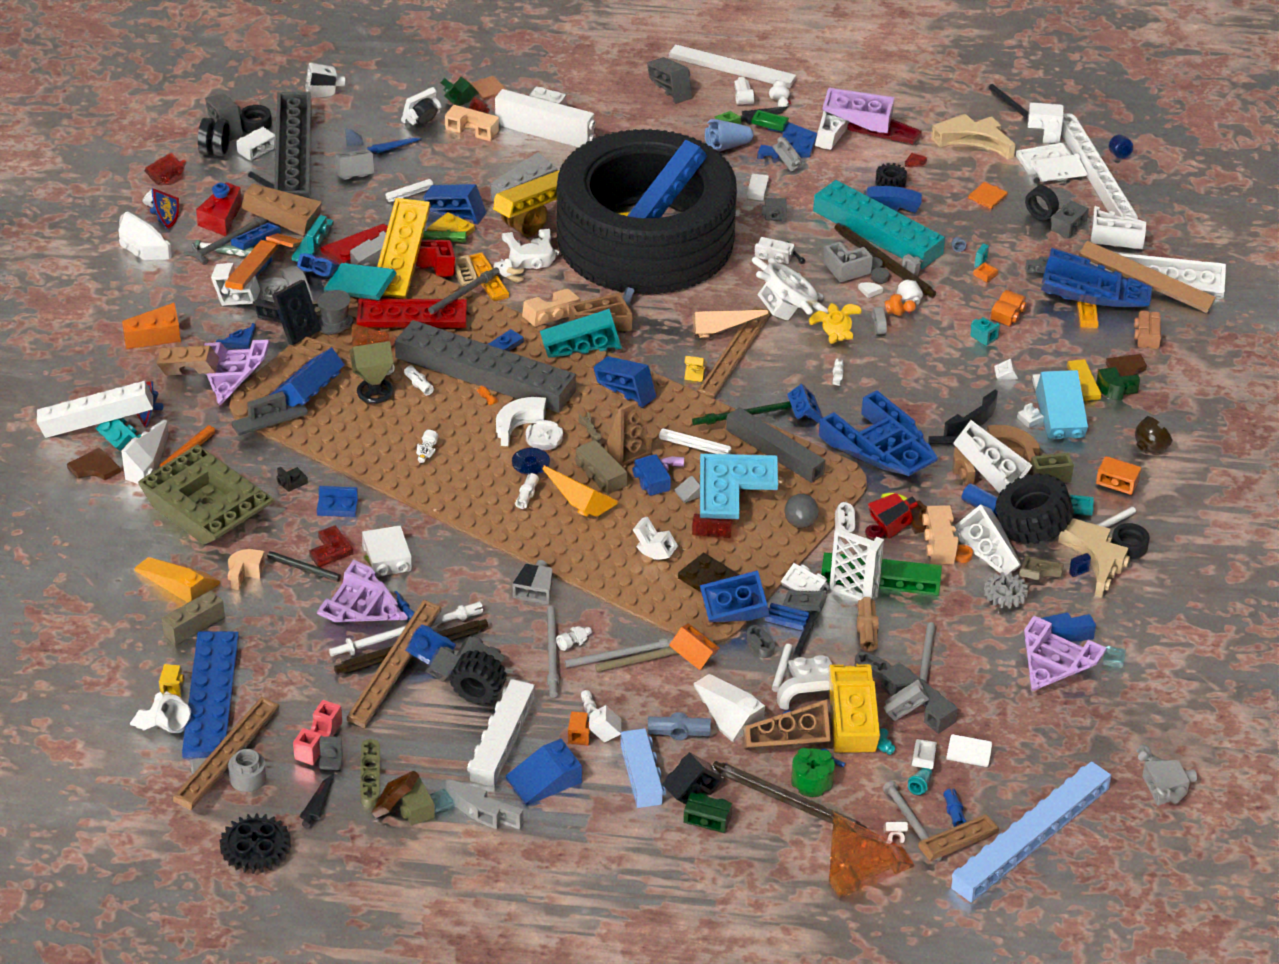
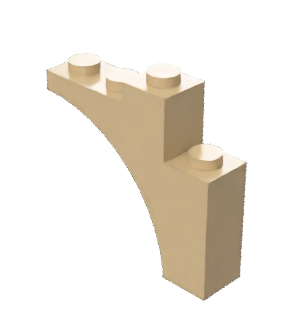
M963 114L932 126L931 139L940 147L957 144L976 145L993 150L1008 160L1014 158L1015 143L1000 131L1001 124L993 117L974 122L969 116Z
M1072 518L1066 530L1060 532L1058 543L1072 548L1088 561L1094 570L1097 580L1095 596L1103 597L1105 590L1109 591L1112 582L1110 578H1114L1116 573L1121 574L1123 567L1127 568L1130 556H1127L1128 548L1112 543V537H1110L1111 529Z

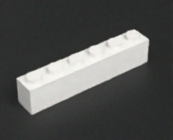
M145 381L133 383L38 409L37 424L45 438L152 410L153 395Z
M511 679L508 687H504L502 699L496 704L495 714L490 716L488 729L483 731L482 742L476 746L475 757L468 763L467 771L470 772L471 782L495 786L535 699L534 684Z

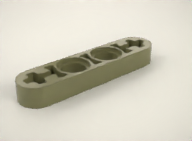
M366 739L361 744L360 799L363 806L374 807L380 798V744L375 739ZM369 748H373V754H369ZM369 762L376 764L374 767L365 766ZM368 778H373L376 780L373 783L365 782V780ZM368 791H372V798H368Z

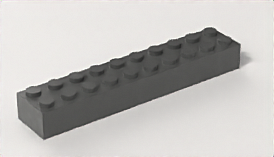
M277 92L274 189L310 198L311 92Z
M412 320L395 340V356L398 359L478 386L482 385L487 389L517 399L527 397L546 398V408L556 412H560L576 392L575 373Z

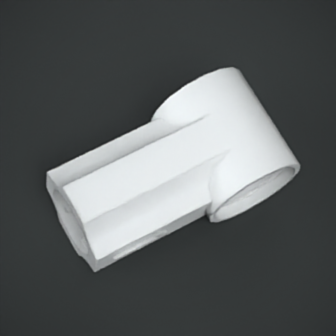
M739 77L734 81L736 104H754L753 89H750L749 81L745 77Z

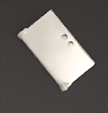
M1078 153L1068 156L1030 160V164L1036 170L1041 182L1063 181L1068 178L1087 176Z

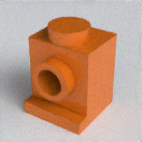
M571 711L568 726V744L589 746L591 730L589 729L588 713Z

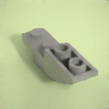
M447 779V797L469 817L495 829L498 828L500 823L517 829L522 827L523 809L495 799L487 798V791L479 787Z

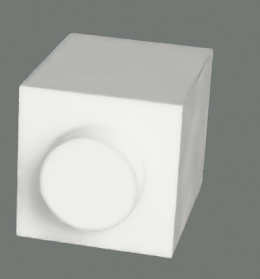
M605 705L590 713L589 729L605 743L621 735V718Z

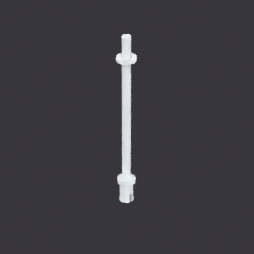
M478 601L467 606L460 605L456 611L438 616L432 626L455 619L465 621L468 617L483 614V608H479L482 607V604ZM406 626L354 642L350 638H346V644L329 649L330 656H336L345 652H349L353 656L355 655V649L400 636Z

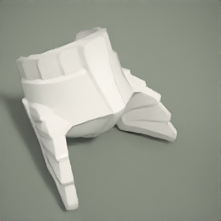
M167 691L164 694L159 692L154 697L151 709L138 710L130 725L142 728V730L157 726L168 732L181 733L190 720L191 709L179 696Z

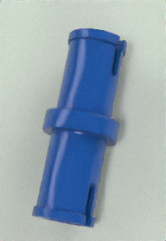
M947 789L943 793L947 803L946 810L951 816L953 826L956 827L967 822L963 814L964 807L958 799L956 790L952 789L951 792V789Z

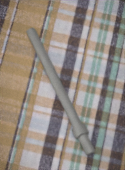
M549 606L547 608L549 660L547 685L549 686L550 697L555 698L558 696L557 686L559 685L556 655L555 607Z
M673 638L658 639L657 642L565 660V667L569 668L668 648Z

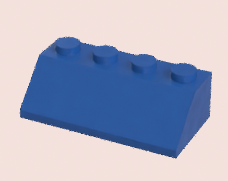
M331 347L309 360L269 395L283 391L286 405L294 407L300 403L302 406L310 400V395L312 397L320 391V386L323 388L331 382L329 378L333 379L341 373L340 369L345 364Z

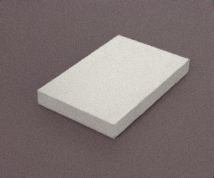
M1063 143L1016 151V157L1028 175L1037 174L1030 164L1031 159L1037 160L1071 155Z

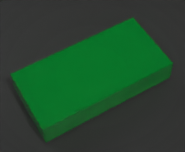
M757 110L752 118V124L783 131L789 123L788 117Z

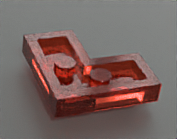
M336 525L319 531L318 538L324 545L309 550V556L317 567H322L354 554L352 546Z

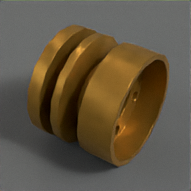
M542 205L511 218L501 214V218L504 223L522 235L532 237L546 223L548 210L545 205Z

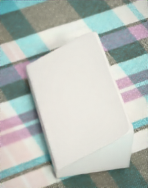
M951 735L946 760L988 767L992 742Z

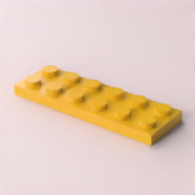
M395 198L377 267L394 269L397 274L382 296L407 299L431 207L430 202Z

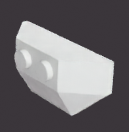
M128 211L120 216L119 243L123 248L143 260L172 258L170 243L167 240L165 241L161 234L150 224Z

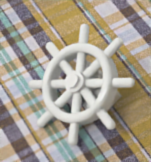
M758 257L752 258V262L763 270V272L758 271L756 276L766 282L757 295L773 316L788 321L798 307L802 308L808 315L813 313L812 307L817 311H824L828 314V309L817 302V300H823V294L816 292L814 287L800 273L777 263L774 258L768 259V265Z

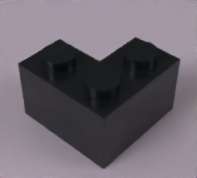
M689 752L681 759L679 765L667 775L662 785L676 800L686 805L691 793L697 794L700 790L712 794L725 778L709 762Z

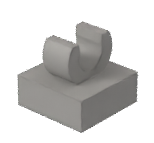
M907 254L903 257L902 266L918 277L923 260Z

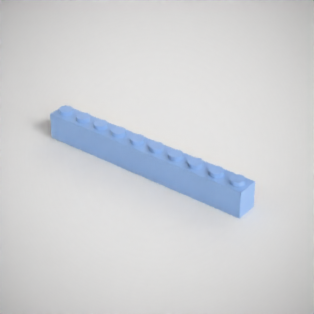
M1092 761L1088 765L1082 766L1072 778H1067L1061 787L1055 788L1050 796L1045 800H1040L1031 811L1028 810L1023 815V818L1018 822H1013L1007 831L1000 833L991 844L985 845L976 856L970 857L964 866L958 867L952 874L951 888L972 903L1105 793L1110 786L1111 774Z

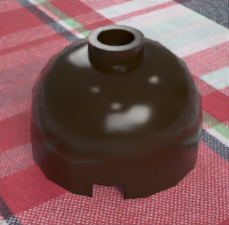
M1150 416L1145 417L1136 427V445L1143 452L1147 451L1148 453L1157 454L1167 449L1173 440L1165 427L1161 429L1157 425L1160 422Z

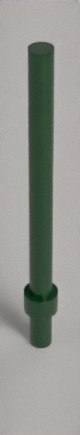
M790 401L744 410L752 415L790 409L792 406ZM730 412L705 414L703 417L693 418L692 423L694 426L715 424L717 421L726 420Z

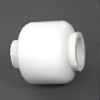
M905 280L898 286L897 294L902 295L903 304L907 300H913L916 306L921 302L923 292L916 281Z

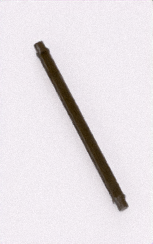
M840 223L835 225L834 229L842 237L858 248L865 247L872 257L881 259L883 266L904 281H916L924 295L931 298L935 297L936 291L929 284L845 225Z
M486 619L475 620L436 633L454 640L488 628V622ZM393 646L342 661L341 664L334 665V671L336 674L348 673L383 662Z
M715 761L712 765L722 776L854 834L864 835L867 830V826L860 824L855 819L729 764Z

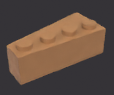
M252 183L244 193L242 209L301 236H305L315 220L320 216L322 202Z

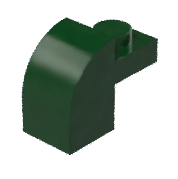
M462 76L454 85L445 78L440 82L445 87L443 89L446 93L444 97L457 106L470 102L478 93Z
M1116 367L1098 369L1096 384L1100 392L1107 398L1123 400V395L1138 393L1140 378L1138 375L1120 377Z

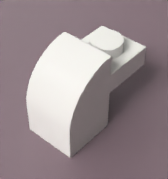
M648 517L642 518L633 529L640 541L636 547L645 556L656 560L670 558L678 547L670 531L657 532Z

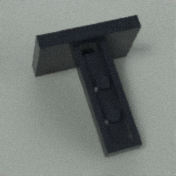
M299 280L272 294L274 302L262 299L253 301L258 318L282 323L289 345H294L305 337H309L321 330L305 280Z

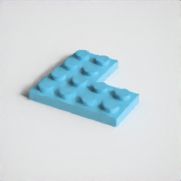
M700 454V518L739 519V489L778 490V462L775 455Z

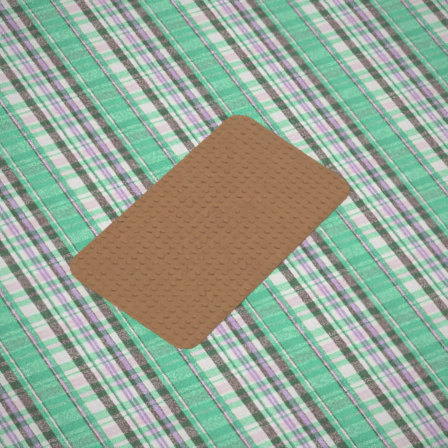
M415 267L407 299H444L461 289L462 286L424 269ZM469 291L458 298L467 299L466 328L439 329L484 344L490 343L512 329L524 337V342L509 352L576 374V392L562 410L556 412L546 408L545 420L558 424V427L563 429V441L556 448L539 450L527 443L526 429L529 425H534V423L517 426L511 433L509 446H501V438H498V433H496V417L505 405L517 400V398L488 389L491 393L490 395H493L498 400L497 403L488 405L487 400L477 392L480 386L396 358L395 340L405 328L357 327L358 299H366L350 297L348 314L352 316L354 323L349 328L331 335L318 331L308 338L351 349L354 346L390 341L395 369L393 373L386 375L384 379L393 385L394 392L392 397L378 404L362 401L357 395V387L364 380L354 374L352 368L343 366L338 376L333 379L329 378L330 383L323 388L320 386V391L312 397L311 395L309 396L310 400L304 404L308 410L307 415L256 430V432L525 563L536 565L537 561L543 560L548 564V567L552 568V576L675 636L682 626L689 623L707 638L712 637L715 644L727 641L735 636L749 621L709 622L702 593L678 579V572L704 552L740 575L758 570L765 598L768 601L782 586L781 580L793 563L800 566L835 528V510L842 502H847L854 507L867 489L866 475L856 462L765 422L824 458V474L811 483L778 462V475L783 477L786 483L784 485L778 484V490L746 489L740 493L739 519L700 518V497L684 503L675 493V489L690 476H693L700 484V454L714 453L661 440L659 438L661 429L664 428L731 446V454L735 455L766 454L727 431L726 420L717 421L711 425L701 424L694 426L692 423L693 418L703 417L709 413L735 411V408L650 371L657 397L643 408L639 406L643 422L646 424L647 432L652 439L651 454L647 456L657 454L659 459L670 456L684 457V467L669 466L667 473L671 477L670 491L649 496L646 490H642L639 478H635L632 468L635 463L633 461L622 466L627 471V486L607 494L575 462L576 448L592 441L587 428L579 423V414L582 417H587V412L591 414V423L595 426L597 434H601V446L607 451V440L618 409L635 400H627L624 398L625 395L619 391L615 393L597 383L593 367L607 356L623 358L607 351H599V349L588 350V353L583 354L581 352H573L572 355L548 358L540 331L551 326L542 324L534 327L522 317V313L473 291ZM381 296L380 299H402V298ZM302 341L286 347L233 393L229 409L235 420L248 417L247 402L268 396L304 364L314 358L297 352V347ZM412 365L419 373L424 374L426 380L433 385L434 391L430 395H425L419 388H416L412 381L405 376L404 370L406 367ZM382 384L383 389L388 390V388ZM367 385L362 389L363 394L368 392ZM373 395L370 398H380L385 395ZM426 430H433L439 436L436 444L432 447L433 450L435 449V453L430 458H427L424 463H420L418 461L419 455L416 453L417 444L422 445V437ZM546 466L617 500L618 503L597 517L591 514L586 517L578 513V508L569 503L545 473L543 467ZM528 474H536L539 477V481L535 487V494L530 498L528 506L520 509L515 505L520 494L519 489L525 483ZM796 494H807L815 499L818 504V518L807 528L794 527L785 518V505ZM648 517L657 532L670 531L678 545L670 558L656 560L645 556L636 547L640 541L633 529L642 518Z

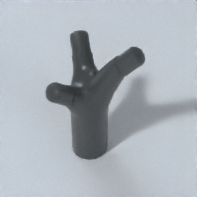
M191 243L193 252H184V255L197 258L203 265L207 264L208 259L205 256L198 258L196 252L199 250L194 243Z

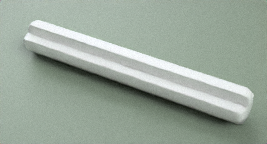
M664 428L659 433L661 440L714 454H731L732 447Z

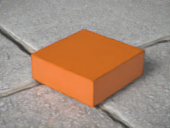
M984 262L974 270L973 275L985 282H989L998 275V269Z

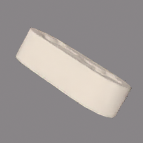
M842 502L835 510V530L838 528L852 533L855 529V511L851 504Z

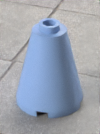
M710 119L707 123L709 127L705 128V143L708 146H712L718 152L750 143L753 139V131L749 126Z

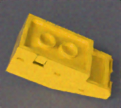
M844 664L829 665L830 713L834 753L876 752L880 732L871 664H856V667L844 666Z

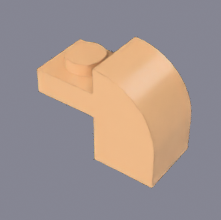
M244 549L235 552L229 557L228 580L231 581L232 589L240 590L244 577L261 578L265 568L264 551Z

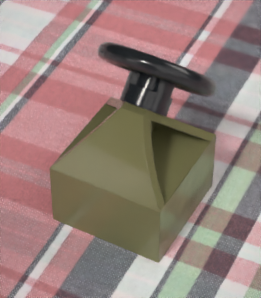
M390 341L352 347L349 352L353 373L364 380L357 387L358 397L362 401L371 404L383 403L389 400L393 395L394 388L384 377L394 364ZM382 384L385 385L388 388V390L383 389ZM367 385L368 392L363 394L362 389ZM373 395H385L380 398H370Z

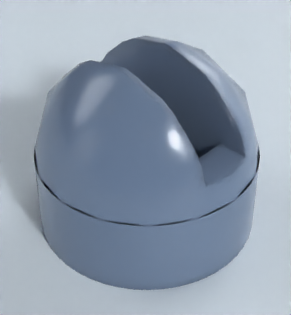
M955 237L952 240L951 245L954 251L962 252L966 248V242L963 238Z

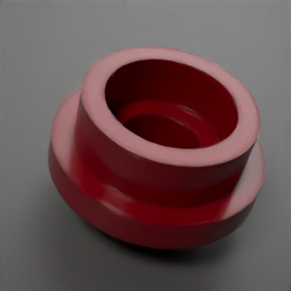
M869 525L865 529V535L869 540L874 541L876 537L881 539L884 537L885 531L879 525Z

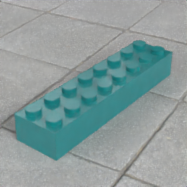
M838 180L833 181L814 195V212L836 224L845 225L862 238L901 259L907 254H910L912 257L921 258L923 260L920 265L921 269H924L944 253V236Z

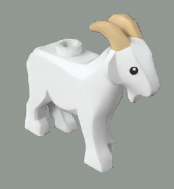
M550 229L539 230L541 238H533L531 243L521 245L519 240H515L513 232L502 233L503 241L509 245L510 254L509 258L505 259V261L501 259L500 262H495L494 268H499L500 274L512 282H521L524 280V277L516 276L515 274L523 273L524 269L522 268L539 269L553 264L556 256L559 255V251L552 248Z

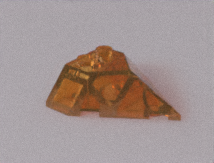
M835 812L833 813L829 882L839 898L858 891L861 881L892 869L895 874L914 867V863L903 847Z

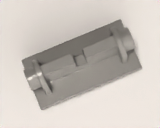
M780 137L777 139L778 143L772 146V148L791 172L805 165L786 138Z

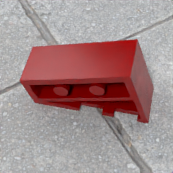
M227 182L225 184L230 189L227 197L217 198L212 194L196 209L198 226L223 236L228 235V229L232 226L233 219L242 205L241 187Z

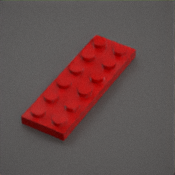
M358 299L357 327L405 328L412 320L436 328H466L467 299H456L434 314H430L428 308L443 299Z

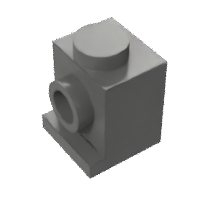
M765 198V205H762V216H765V220H783V222H786V198Z

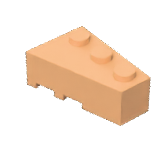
M927 506L926 514L922 515V523L926 525L924 539L928 541L926 555L930 556L931 564H954L958 537H954L956 528L952 524L953 515L950 506Z

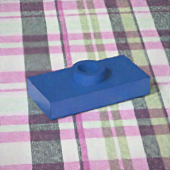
M510 329L487 345L509 352L522 344L524 337Z

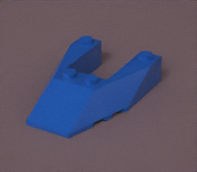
M877 390L863 397L861 412L874 425L858 432L835 412L820 419L819 437L828 445L882 470L910 476L938 460L929 443L925 442L921 430L917 429L914 419Z

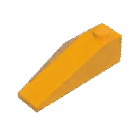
M151 557L146 558L134 567L135 571L187 603L213 590L220 584L219 580L206 572Z

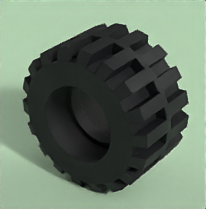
M470 650L463 653L450 675V684L454 687L453 690L461 698L466 699V701L477 705L479 703L486 705L487 703L491 704L498 697L506 682L507 673L501 662L496 660L494 656L488 655L483 651L474 650L472 652Z

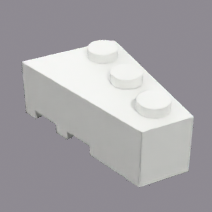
M1094 207L1091 231L1092 243L1143 249L1146 233L1145 221L1129 216L1123 218L1116 216L1113 211L1107 213L1101 211L1100 207Z

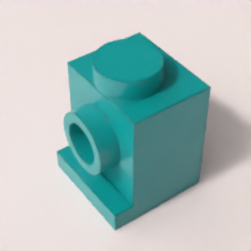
M984 317L979 320L976 318L971 323L970 336L987 346L998 339L1000 324H994Z

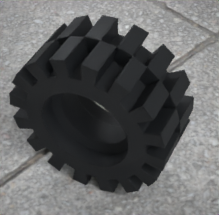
M887 163V165L882 164L876 170V186L903 188L906 185L907 171L900 164L897 166L896 163H893V165H890V163Z

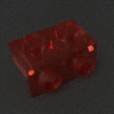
M169 153L147 166L144 171L158 186L169 182L175 175H181L185 170L186 161H179L172 153Z
M694 514L692 535L731 538L733 519L700 518V514Z

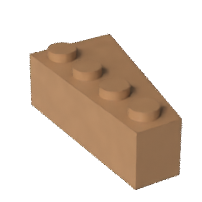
M827 700L743 727L744 748L830 742Z

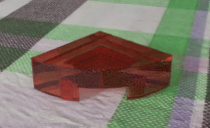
M911 153L905 161V166L913 167V165L919 164L922 166L927 162V157Z

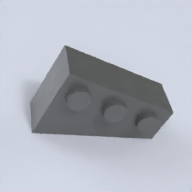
M665 57L647 62L649 78L659 88L663 87L666 90L665 94L667 96L671 95L675 104L692 99L688 67Z
M224 93L205 97L207 112L210 118H213L215 122L218 119L229 121L230 141L243 137L240 107Z

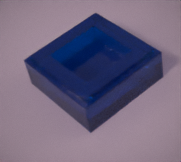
M1085 553L1071 559L1069 574L1072 577H1076L1088 572L1091 556Z

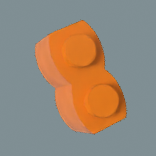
M1006 289L1000 299L994 304L990 319L1007 326H1011L1014 322L1017 323L1020 313H1024L1026 310V296Z

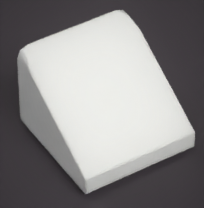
M1011 359L994 366L998 380L1019 379L1017 368Z

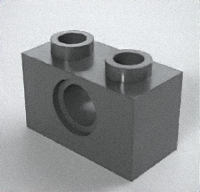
M1071 200L1052 216L1051 231L1070 238L1087 222L1089 208Z

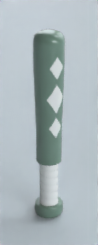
M201 240L195 241V246L198 250L210 245L209 243L201 242ZM225 244L214 251L247 257L254 248L250 247L242 250Z

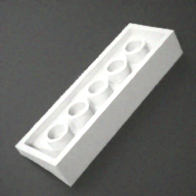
M1119 254L1212 296H1224L1226 264Z

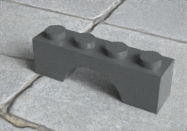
M899 662L882 673L880 688L890 696H893L916 680L921 682L929 697V700L923 703L925 707L924 723L939 734L956 723L958 708L954 703L948 701L909 668Z

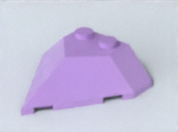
M253 340L251 348L243 350H227L221 342L204 344V346L210 345L219 356L216 373L207 374L219 405L250 374L259 368L266 358L270 340Z
M355 560L351 562L344 572L343 584L331 600L326 598L317 611L318 615L334 622L407 620L408 618L404 612L400 611L397 606L398 603L382 581L379 582L376 578L374 570Z
M1033 616L1024 629L1031 690H1037L1097 665L1107 648L1091 640H1088L1084 647L1052 634V623Z

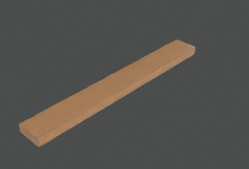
M1086 241L1079 253V256L1091 260L1090 262L1101 264L1106 269L1113 272L1117 271L1128 279L1131 277L1152 286L1153 290L1205 313L1209 312L1215 301V296L1090 241Z
M754 306V308H753L752 310H766V309H763V308H759V307ZM769 310L766 316L741 325L697 390L698 393L713 399L717 397L770 318L771 312Z
M423 599L347 715V721L362 728L367 727L413 656L406 652L405 649L414 631L421 624L431 627L441 612V606Z
M261 696L174 795L173 802L192 810L228 769L230 758L238 751L245 749L279 710V704Z

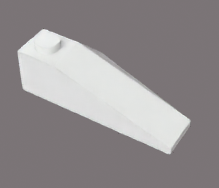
M162 420L154 425L150 432H143L140 438H133L122 450L125 480L138 484L139 480L157 470L169 436L167 420Z
M980 504L955 525L956 532L954 533L960 543L970 546L974 554L986 561L999 573L1004 572L1005 575H1008L1009 572L1012 573L1021 566L999 520L990 508Z
M711 674L694 683V687L701 700L709 709V714L715 719L718 730L732 742L743 736V727L764 720L765 705L752 694Z

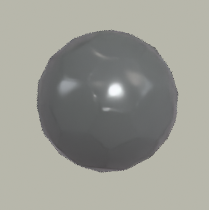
M796 494L785 505V518L794 527L807 528L818 518V504L815 499L807 494Z

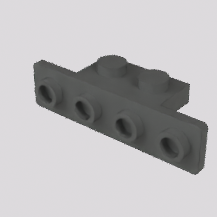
M282 391L247 402L248 417L232 421V427L237 435H243L307 415L308 410L304 404L301 406L300 403L294 407L286 405L285 394Z

